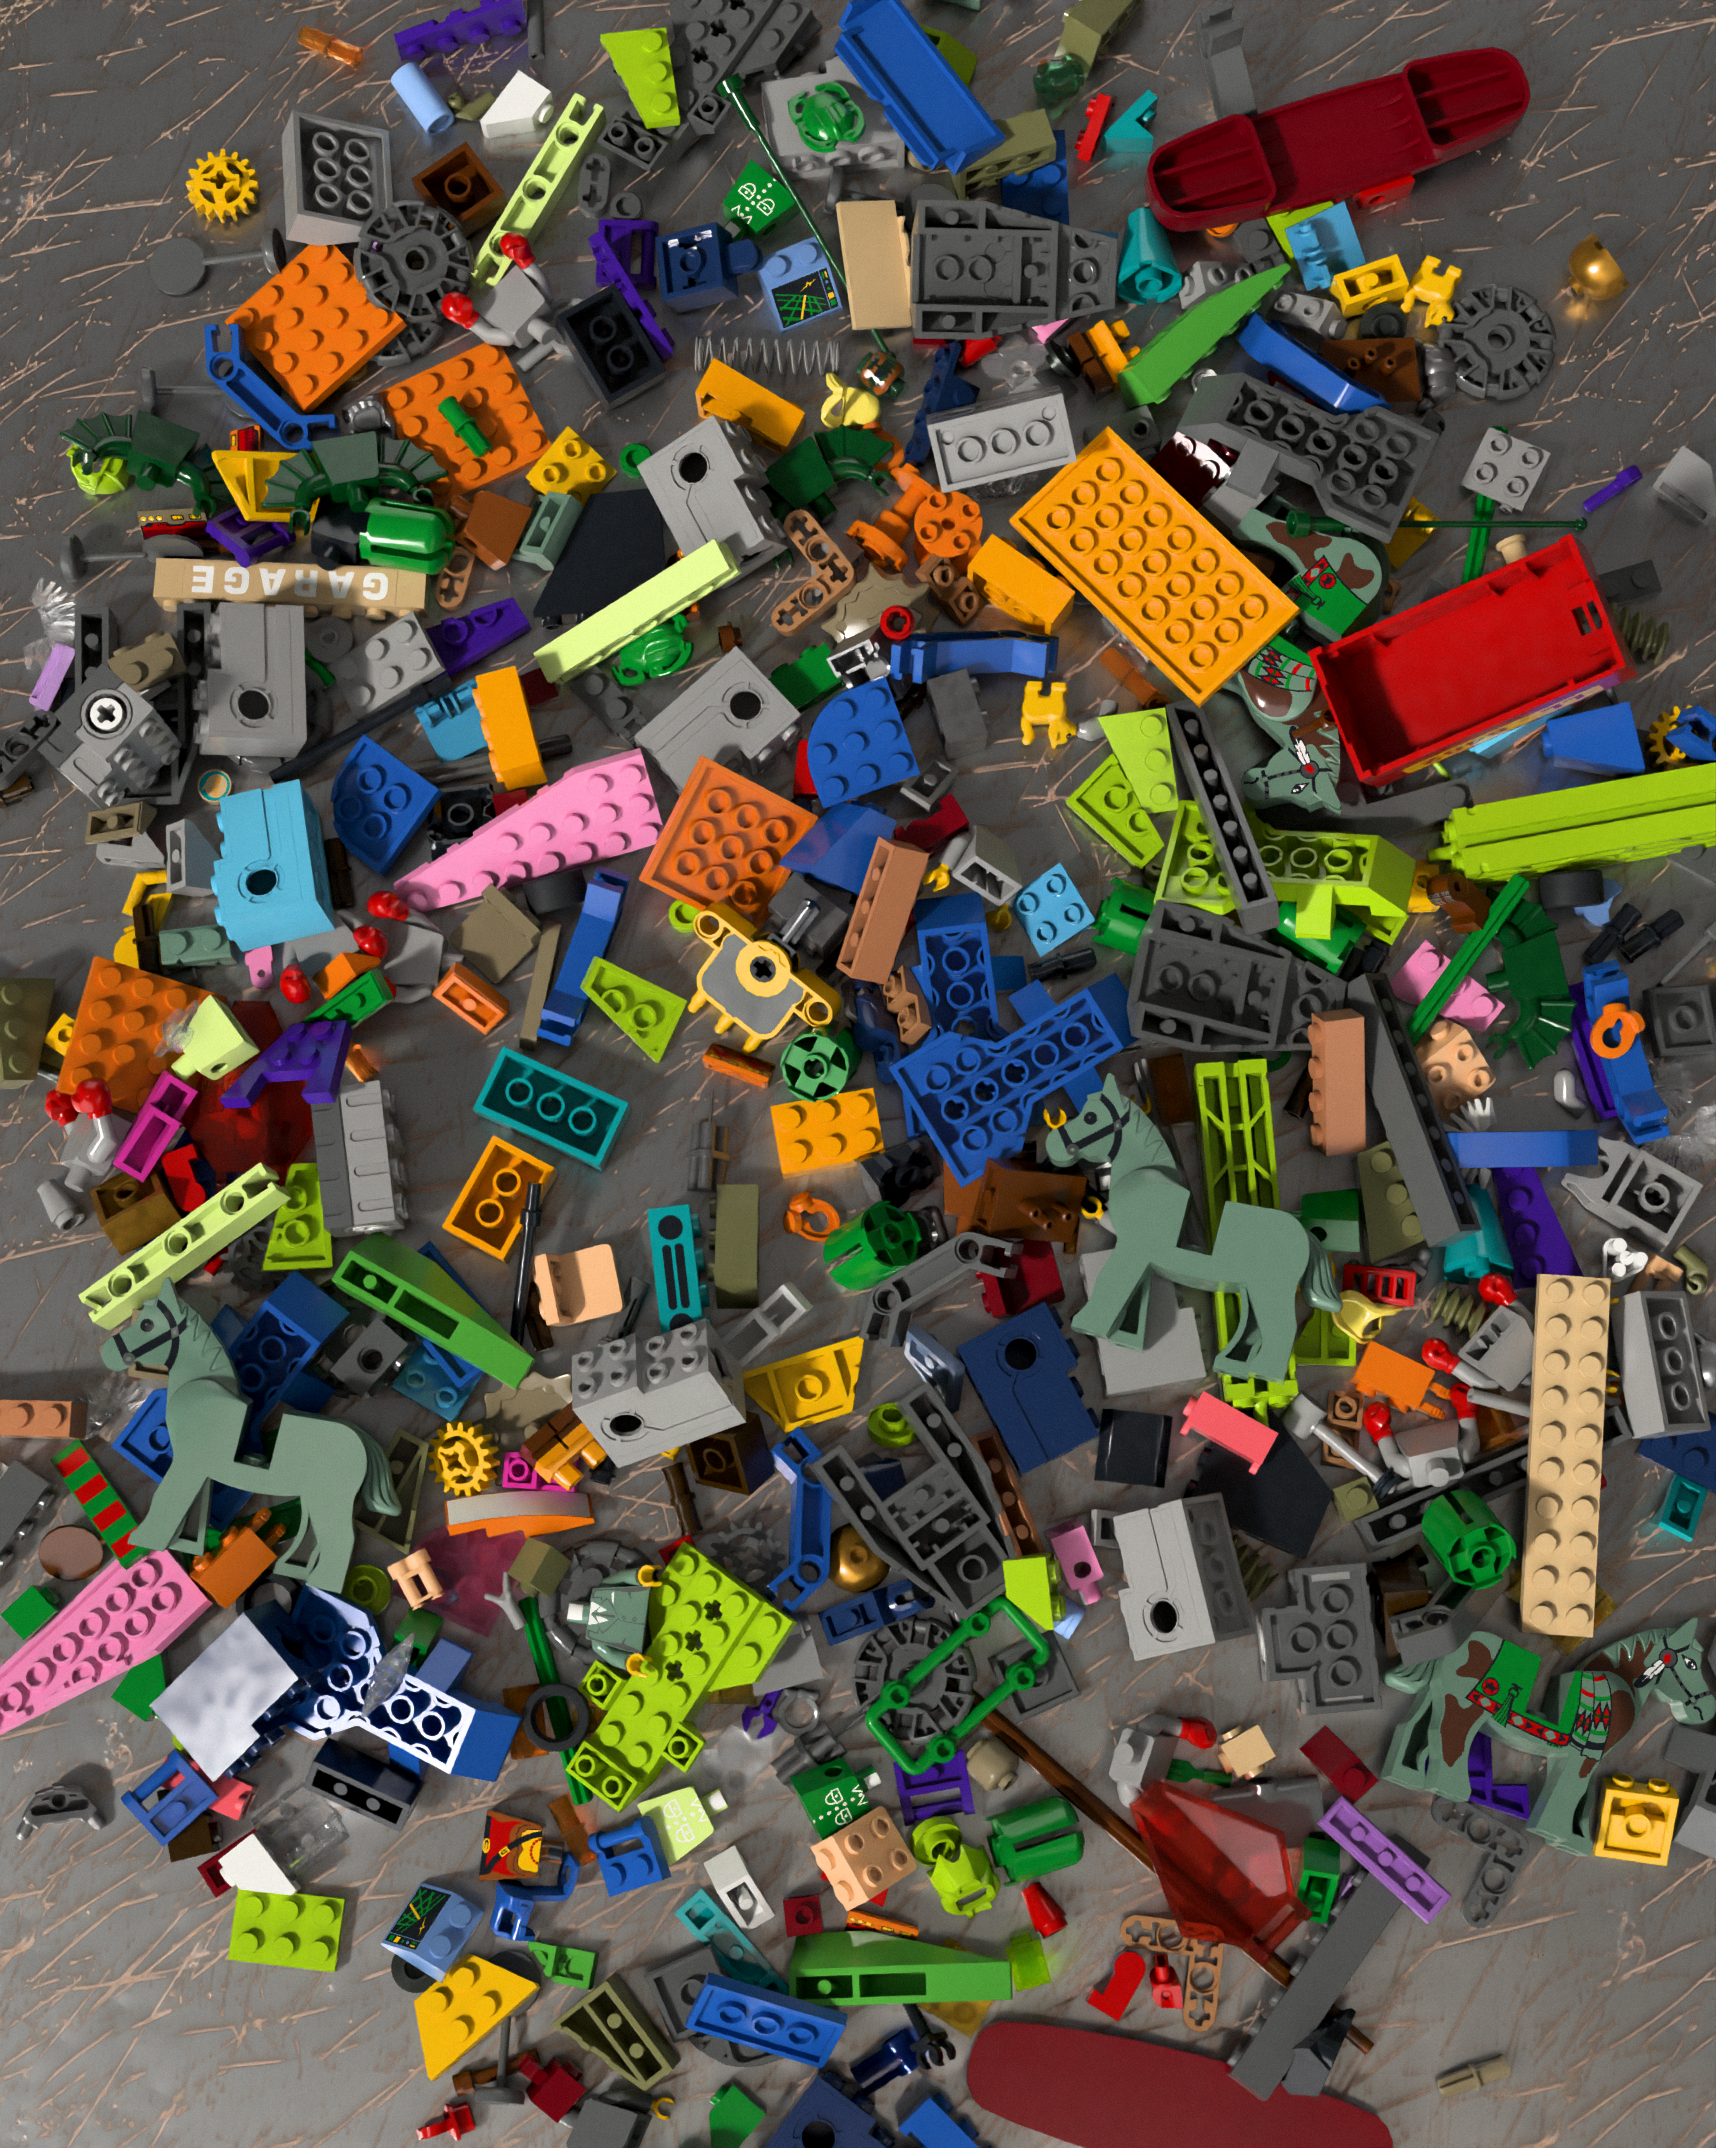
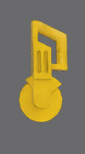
M167 869L137 872L122 913L133 917L132 910L137 905H140L146 886L167 883ZM166 891V893L149 895L146 904L153 907L156 936H159V931L164 930L176 894L167 893ZM134 925L123 929L125 935L121 936L116 943L113 957L115 962L139 969L136 944L132 943V939L136 938ZM159 941V942H157V945H158L159 962H160V967H161V966H162V961H161V950H160V941Z

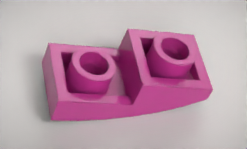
M505 1452L502 1487L578 1493L579 1483L569 1491L555 1480L549 1484L519 1455V1452ZM581 1457L573 1463L579 1471Z

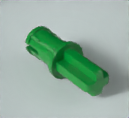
M449 396L439 404L438 411L443 414L454 428V435L461 437L477 458L486 456L492 450L491 443L477 427L476 418L470 417L455 396Z

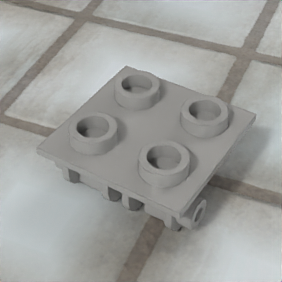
M1489 427L1460 486L1500 502L1499 508L1504 513L1511 514L1513 510L1522 512L1551 453Z
M807 1610L790 1615L798 1623L760 1682L752 1684L755 1697L824 1678Z

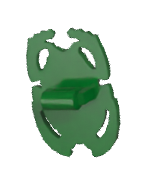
M836 81L816 85L815 91L819 93L805 98L806 93L801 92L787 101L789 116L792 122L797 125L801 140L813 151L821 153L833 152L836 150L835 146L839 141L844 139L851 140L854 143L865 132L866 122L861 109L850 99L846 89ZM834 92L839 96L836 97L834 95H830L829 93ZM804 104L802 113L798 114L797 108ZM857 115V117H858L857 124H856V126L852 129V127L854 126V121H855L854 116Z
M679 612L671 617L675 621L674 625L664 621L617 651L621 656V665L619 671L614 666H612L611 671L619 686H633L648 681L646 674L648 672L652 679L667 677L678 672L688 664L694 651V643H688L682 634L685 627L690 624L683 613ZM681 652L678 660L671 667L667 668L675 661L677 655ZM625 669L635 670L638 675L628 677L625 674Z

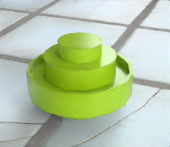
M894 1402L881 1404L870 1411L867 1418V1430L873 1442L883 1447L899 1448L910 1444L916 1439L917 1435Z
M360 1565L348 1571L341 1595L372 1611L373 1616L386 1609L391 1601L393 1589L390 1578L383 1570L376 1566Z
M946 1816L929 1818L918 1825L911 1834L909 1841L910 1851L921 1865L934 1867L936 1866L938 1855H942L949 1861L957 1854L963 1841L962 1832L951 1818Z

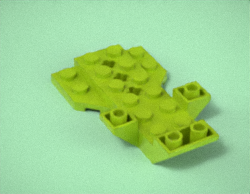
M1180 800L1154 898V905L1160 899L1217 915H1225L1235 909V905L1197 804L1192 800ZM1240 803L1277 900L1297 902L1296 938L1331 940L1336 918L1335 904L1370 906L1371 915L1407 916L1417 863L1415 859L1379 835L1353 834V832L1316 830L1305 832L1275 830L1268 823L1264 824L1256 816L1255 810L1250 805Z
M688 1541L682 1542L657 1581L662 1582V1585L653 1587L650 1592L648 1622L652 1644L645 1655L651 1657L652 1662L644 1660L640 1665L641 1672L648 1674L646 1678L636 1675L630 1676L596 1659L577 1688L579 1692L601 1709L609 1711L592 1738L583 1741L565 1771L618 1812L624 1811L656 1781L668 1760L684 1773L689 1772L707 1744L693 1721L711 1693L726 1688L759 1683L798 1623ZM715 1605H720L719 1610L723 1613L721 1617L714 1616ZM696 1635H701L702 1647L695 1646ZM677 1665H682L680 1670L684 1673L683 1677L676 1676Z

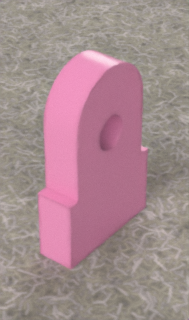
M272 946L244 951L246 966L249 967L252 984L259 990L271 988L275 981L272 962L275 961ZM264 971L265 976L259 977V973Z

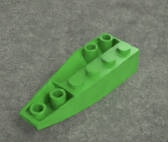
M1285 263L1241 279L1213 293L1186 310L1163 328L1117 373L1124 405L1130 409L1140 405L1148 406L1152 402L1159 404L1172 393L1170 387L1177 380L1181 382L1192 374L1195 370L1193 364L1199 358L1203 360L1211 355L1218 347L1215 343L1222 336L1227 337L1240 326L1238 320L1244 314L1249 315L1261 306L1262 301L1260 298L1267 292H1274L1284 283L1283 276L1291 269L1289 264Z
M383 1232L372 1233L353 1247L331 1279L343 1292L516 1391L535 1362V1359L436 1262Z
M867 1930L823 1932L796 1937L789 1966V1996L823 2007L1013 2000L1012 1968L1010 1961Z

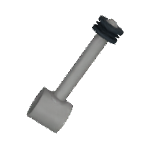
M1300 1391L1281 1414L1279 1420L1303 1440H1307L1313 1433L1370 1479L1375 1484L1372 1491H1378L1377 1495L1381 1493V1499H1384L1388 1494H1392L1396 1490V1484L1401 1477L1398 1475L1394 1477L1395 1473L1391 1475L1392 1470L1390 1468L1383 1473L1324 1424L1323 1420L1328 1414L1326 1408L1306 1392Z

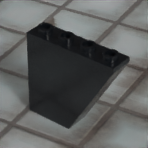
M648 488L590 494L533 610V617L537 628L542 627L543 630L554 631L563 628V625L576 624L577 626L667 569L661 511Z
M1251 1407V1411L1239 1410L1254 1419L1253 1407ZM1272 1409L1267 1410L1269 1428L1279 1434L1256 1474L1248 1472L1252 1463L1213 1442L1211 1448L1204 1446L1196 1466L1202 1468L1197 1481L1190 1479L1182 1498L1221 1492L1231 1529L1303 1560L1308 1555L1333 1492Z

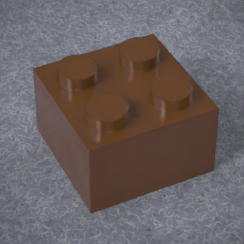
M467 142L412 178L418 198L421 201H425V205L434 208L438 205L452 214L462 225L463 229L461 231L465 238L502 214L508 205L504 191ZM449 222L446 224L449 230L455 227Z

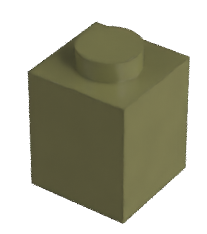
M1366 1476L1331 1490L1333 1492L1331 1499L1341 1524L1380 1509Z
M528 1537L507 1574L519 1582L516 1588L524 1594L535 1598L538 1593L551 1599L572 1561L551 1545Z

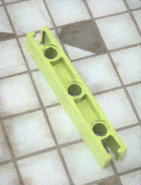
M576 92L574 93L474 259V273H471L469 278L472 285L482 289L485 283L481 279L491 266H495L498 269L495 278L488 277L486 280V284L489 285L491 291L517 265L513 259H509L506 255L497 254V251L500 249V239L507 232H520L528 239L532 247L607 122L604 107L596 103L593 107L594 113L586 124L582 126L577 123L580 114L584 115L586 112L585 103L587 100ZM573 137L578 139L576 143L571 145L563 143L567 138ZM536 192L545 194L543 198L538 200L530 198Z
M713 539L533 654L547 682H556L557 685L562 686L742 572L727 543L722 542L720 544L718 540Z
M261 1162L79 1294L78 1296L83 1304L94 1308L88 1313L92 1322L107 1330H112L130 1317L134 1308L141 1309L144 1306L143 1301L157 1297L160 1294L165 1278L170 1277L175 1284L290 1200L291 1196L286 1188L272 1182L280 1179L276 1171ZM268 1186L266 1190L259 1193L264 1187ZM244 1201L243 1207L238 1211L239 1204ZM188 1242L186 1249L182 1252L184 1244ZM132 1282L130 1290L126 1293L128 1285ZM111 1300L105 1307L103 1306V1304Z

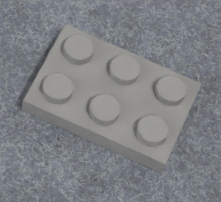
M413 611L329 665L356 720L359 722L410 694V689L420 683L424 685L446 671L419 616Z

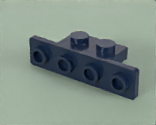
M957 341L940 347L933 358V372L923 390L925 397L922 407L914 418L915 429L912 439L904 450V464L908 463L916 469L924 467L931 447L926 415L974 404L977 401L980 388L953 374L962 344Z

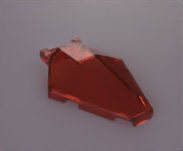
M234 1001L230 1010L254 1041L260 1052L217 1080H211L202 1074L195 1088L198 1092L181 1120L182 1125L216 1173V1194L231 1184L227 1183V1174H245L260 1162L276 1171L280 1179L275 1184L284 1187L289 1166L295 1162L314 1134L311 1104L307 1103L301 1095L306 1086L304 1080L267 1082L252 1107L225 1109L219 1100L235 1081L283 1034L270 1001ZM268 1186L264 1187L259 1193L266 1190Z
M1153 1779L1128 1804L1182 1937L1244 1947L1264 1967L1271 1960L1269 1955L1303 1920L1307 1922L1314 1915L1295 1895L1284 1831L1156 1779ZM1288 1903L1293 1908L1291 1913L1258 1946L1252 1939Z

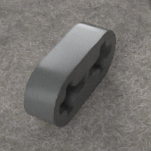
M592 153L586 156L581 164L578 205L581 213L591 219L603 216L609 206L612 171L608 158L603 154ZM595 165H601L602 169L598 173V181H593L591 171L594 170ZM592 191H596L599 201L595 203V207H589L587 202L591 200Z

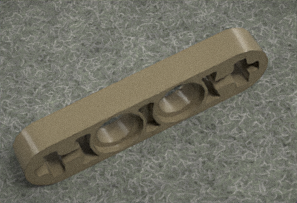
M546 919L543 925L520 1034L519 1048L538 1051L541 1037L536 1035L538 1027L543 1022V1019H541L542 1008L552 990L564 931V922Z

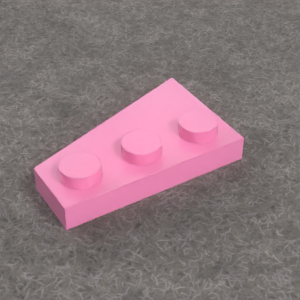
M1425 940L1391 979L1390 985L1395 998L1417 1008L1451 960ZM1467 974L1438 1015L1442 1016L1443 1019L1447 1018L1460 1026L1482 1034L1504 1009L1505 1005Z

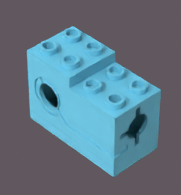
M300 779L273 785V788L265 790L259 788L219 798L221 812H217L216 817L220 831L224 832L225 841L220 843L223 859L213 861L215 875L211 876V885L219 901V905L214 907L216 920L219 926L226 928L229 940L235 941L240 950L244 952L335 930L319 810Z

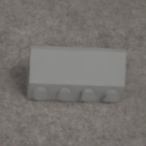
M1637 1291L1615 1297L1619 1298V1301L1615 1304H1610L1609 1317L1614 1334L1616 1356L1619 1362L1622 1390L1625 1396L1628 1424L1632 1439L1661 1438L1711 1430L1686 1291Z

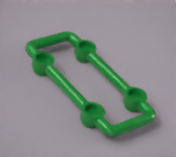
M1005 1595L997 1596L966 1620L960 1618L961 1626L901 1680H887L880 1689L881 1698L868 1709L865 1716L868 1729L906 1773L920 1775L927 1771L935 1762L947 1763L952 1760L957 1750L956 1743L1015 1690L1025 1691L1030 1689L1035 1684L1036 1671L1048 1661L1051 1653L1048 1641L1024 1612ZM1002 1609L1037 1652L1026 1662L1015 1661L1011 1663L1006 1669V1680L969 1712L958 1727L954 1726L946 1734L933 1737L926 1744V1752L914 1761L879 1718L890 1708L901 1709L905 1707L910 1701V1690L970 1636L981 1637L985 1635L990 1629L991 1617Z

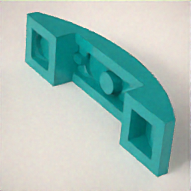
M702 1888L674 1912L698 1940L705 1946L712 1945L719 1963L734 1980L753 1986H760L764 1989L789 1996V1986L732 1919Z

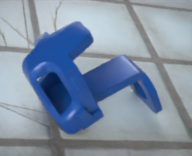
M564 1853L563 1862L558 1872L557 1885L524 1886L519 1880H498L495 1889L496 1901L490 1920V1927L497 1936L515 1941H534L535 1933L527 1927L534 1903L565 1901L574 1891L580 1870V1862L573 1853ZM570 1865V1876L567 1882L566 1875ZM513 1913H515V1914H516L515 1922H514V1924H511V1919H512Z

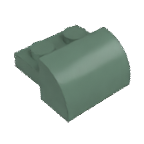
M548 491L546 496L534 494L529 504V507L533 510L511 558L536 563L543 570L551 571L554 569L574 529L583 506L572 495Z

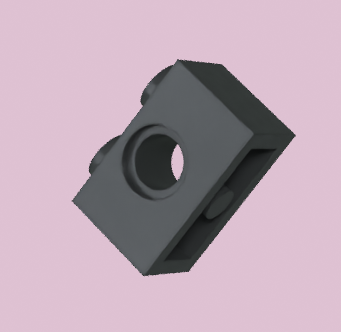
M376 1317L330 1371L362 1399L367 1400L370 1396L376 1398L387 1386L388 1382L385 1380L394 1369L397 1372L400 1371L411 1358L409 1352L413 1347L383 1320ZM372 1352H380L383 1357L381 1366L376 1370H368L366 1367V1358Z

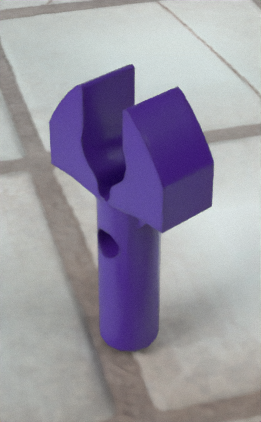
M1635 464L1624 469L1616 475L1615 480L1583 501L1584 509L1587 512L1594 511L1622 490L1625 492L1643 478V474Z
M783 1689L765 1694L759 1706L753 1708L746 1706L742 1714V1724L745 1732H747L751 1720L754 1717L760 1716L761 1713L764 1714V1727L759 1732L757 1739L774 1732L778 1722L773 1719L772 1711Z

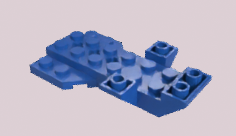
M979 893L916 900L913 912L921 965L909 968L923 992L932 1027L929 1029V1036L920 1048L948 1031L954 1032V1029H958L962 1021L967 1022L968 1027L973 1026L974 1032L970 1033L969 1037L997 1043L1009 1036L1010 1033L999 1025L995 994L1017 992L1027 986L1024 957L990 956L986 918L982 897ZM897 970L892 971L889 976H892ZM1011 1064L1007 1067L1009 1073L1005 1074V1077L1008 1081L1014 1079L1019 1083L1023 1080L1021 1074L1025 1073L1022 1066L1015 1068ZM982 1082L976 1086L979 1089L976 1095L981 1094L982 1098L984 1097L986 1101L994 1098L991 1095L995 1091L992 1084L985 1086ZM902 1091L908 1140L929 1135ZM1044 1098L1033 1104L1028 1127L1047 1125L1043 1117L1045 1109ZM950 1101L946 1104L949 1108L945 1111L948 1118L954 1116L958 1120L964 1116L961 1111L965 1110L962 1103L956 1105L954 1101Z
M1116 972L1089 986L1058 1006L1037 979L1008 997L1025 1026L996 1043L948 1031L889 1067L890 1072L961 1188L983 1176L988 1157L1010 1159L1022 1152L1034 1103L1063 1087L1080 1114L1084 1104L1088 1101L1087 1095L1102 1091L1104 1087L1095 1066L1141 1039L1131 1036L1126 1008L1129 993ZM1011 1064L1015 1068L1022 1066L1025 1073L1021 1074L1023 1080L1019 1083L1014 1079L1008 1081L1005 1077V1074L1009 1073L1007 1067ZM983 1082L985 1086L992 1084L995 1089L991 1093L994 1097L992 1100L986 1101L984 1097L980 1099L976 1097L975 1093L979 1091L976 1086L979 1083ZM950 1101H954L956 1105L962 1103L965 1110L961 1111L964 1116L958 1120L954 1116L948 1118L945 1114V1111L949 1109L946 1104Z
M297 1269L263 1302L250 1321L230 1305L225 1304L210 1324L224 1343L234 1362L240 1379L242 1393L254 1400L240 1456L247 1455V1452L265 1455L261 1428L281 1402L300 1411L319 1414L337 1390L312 1369H307V1367L326 1342L332 1339L351 1314V1311ZM168 1388L153 1390L111 1445L113 1449L158 1484L161 1483L170 1468L174 1456L166 1424ZM214 1480L210 1525L221 1533L225 1532L254 1492L237 1489Z
M305 1581L291 1615V1618L294 1620L292 1623L299 1631L302 1630L330 1665L321 1672L324 1678L319 1684L308 1692L304 1689L297 1696L300 1702L286 1713L292 1720L287 1727L315 1741L358 1725L388 1741L390 1766L420 1780H423L429 1764H432L449 1774L492 1782L497 1781L523 1716L494 1701L485 1703L456 1688L462 1685L474 1652L443 1637L421 1668H418L386 1651L371 1610L339 1593L306 1586L307 1581ZM343 1668H345L348 1671V1674L350 1676V1680L348 1681L345 1679L346 1673L342 1670ZM376 1684L378 1686L380 1696H376L377 1689L372 1685Z

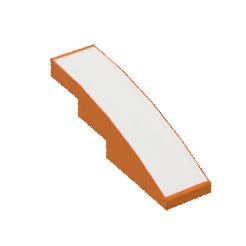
M547 1490L510 1491L480 1494L444 1501L446 1523L450 1536L485 1528L488 1538L523 1530L525 1539H527L528 1537L533 1538L595 1523L590 1493Z

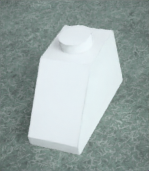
M518 70L480 120L483 135L491 139L535 131L541 122L544 124L550 119L554 111L551 91Z
M259 1831L249 1835L218 1860L223 1866L219 1871L231 1887L237 1885L240 1890L292 1895L302 1889Z
M735 1845L704 1862V1866L718 1895L744 1934L775 1916L750 1868Z

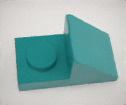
M1148 89L1103 133L1101 149L1106 153L1151 152L1153 150L1154 137L1144 128L1148 127L1157 115L1158 97Z
M1676 1473L1669 1483L1663 1505L1652 1518L1651 1523L1687 1542H1691L1708 1490Z

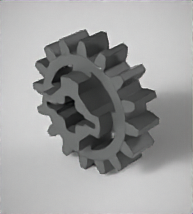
M261 1220L225 1246L229 1248L228 1253L220 1255V1259L229 1261V1265L223 1269V1272L234 1273V1277L231 1280L233 1285L243 1281V1291L248 1292L252 1285H255L257 1294H263L264 1285H267L271 1291H275L277 1289L275 1281L283 1282L287 1278L284 1274L286 1270L276 1271L275 1273L274 1271L261 1272V1264L251 1261V1257L255 1255V1246L259 1250H267L268 1244L261 1242L257 1233L261 1232L271 1235L274 1224L273 1220H269L266 1227L263 1226ZM243 1240L246 1245L242 1256L236 1258L237 1248ZM249 1268L257 1270L261 1279L249 1278L242 1271Z
M744 1519L743 1528L740 1529L732 1522L730 1523L731 1533L727 1535L721 1530L718 1532L722 1542L721 1544H711V1547L718 1552L716 1556H711L710 1558L724 1568V1556L732 1559L736 1568L734 1575L749 1587L757 1588L763 1594L762 1592L765 1589L763 1584L766 1582L770 1584L774 1580L772 1577L774 1572L781 1574L784 1571L781 1567L777 1566L778 1561L786 1559V1555L777 1553V1549L783 1545L782 1540L775 1542L771 1540L775 1533L773 1529L768 1530L766 1533L762 1532L763 1523L760 1521L756 1524L755 1528H750L749 1520ZM749 1534L745 1543L737 1547L729 1545L734 1538ZM762 1539L770 1549L771 1560L764 1558L759 1550ZM748 1548L753 1549L752 1555L758 1561L763 1562V1565L749 1563L747 1568L741 1567L742 1561L738 1556L733 1555L732 1552L746 1553ZM757 1570L766 1572L760 1579L746 1582L750 1573Z

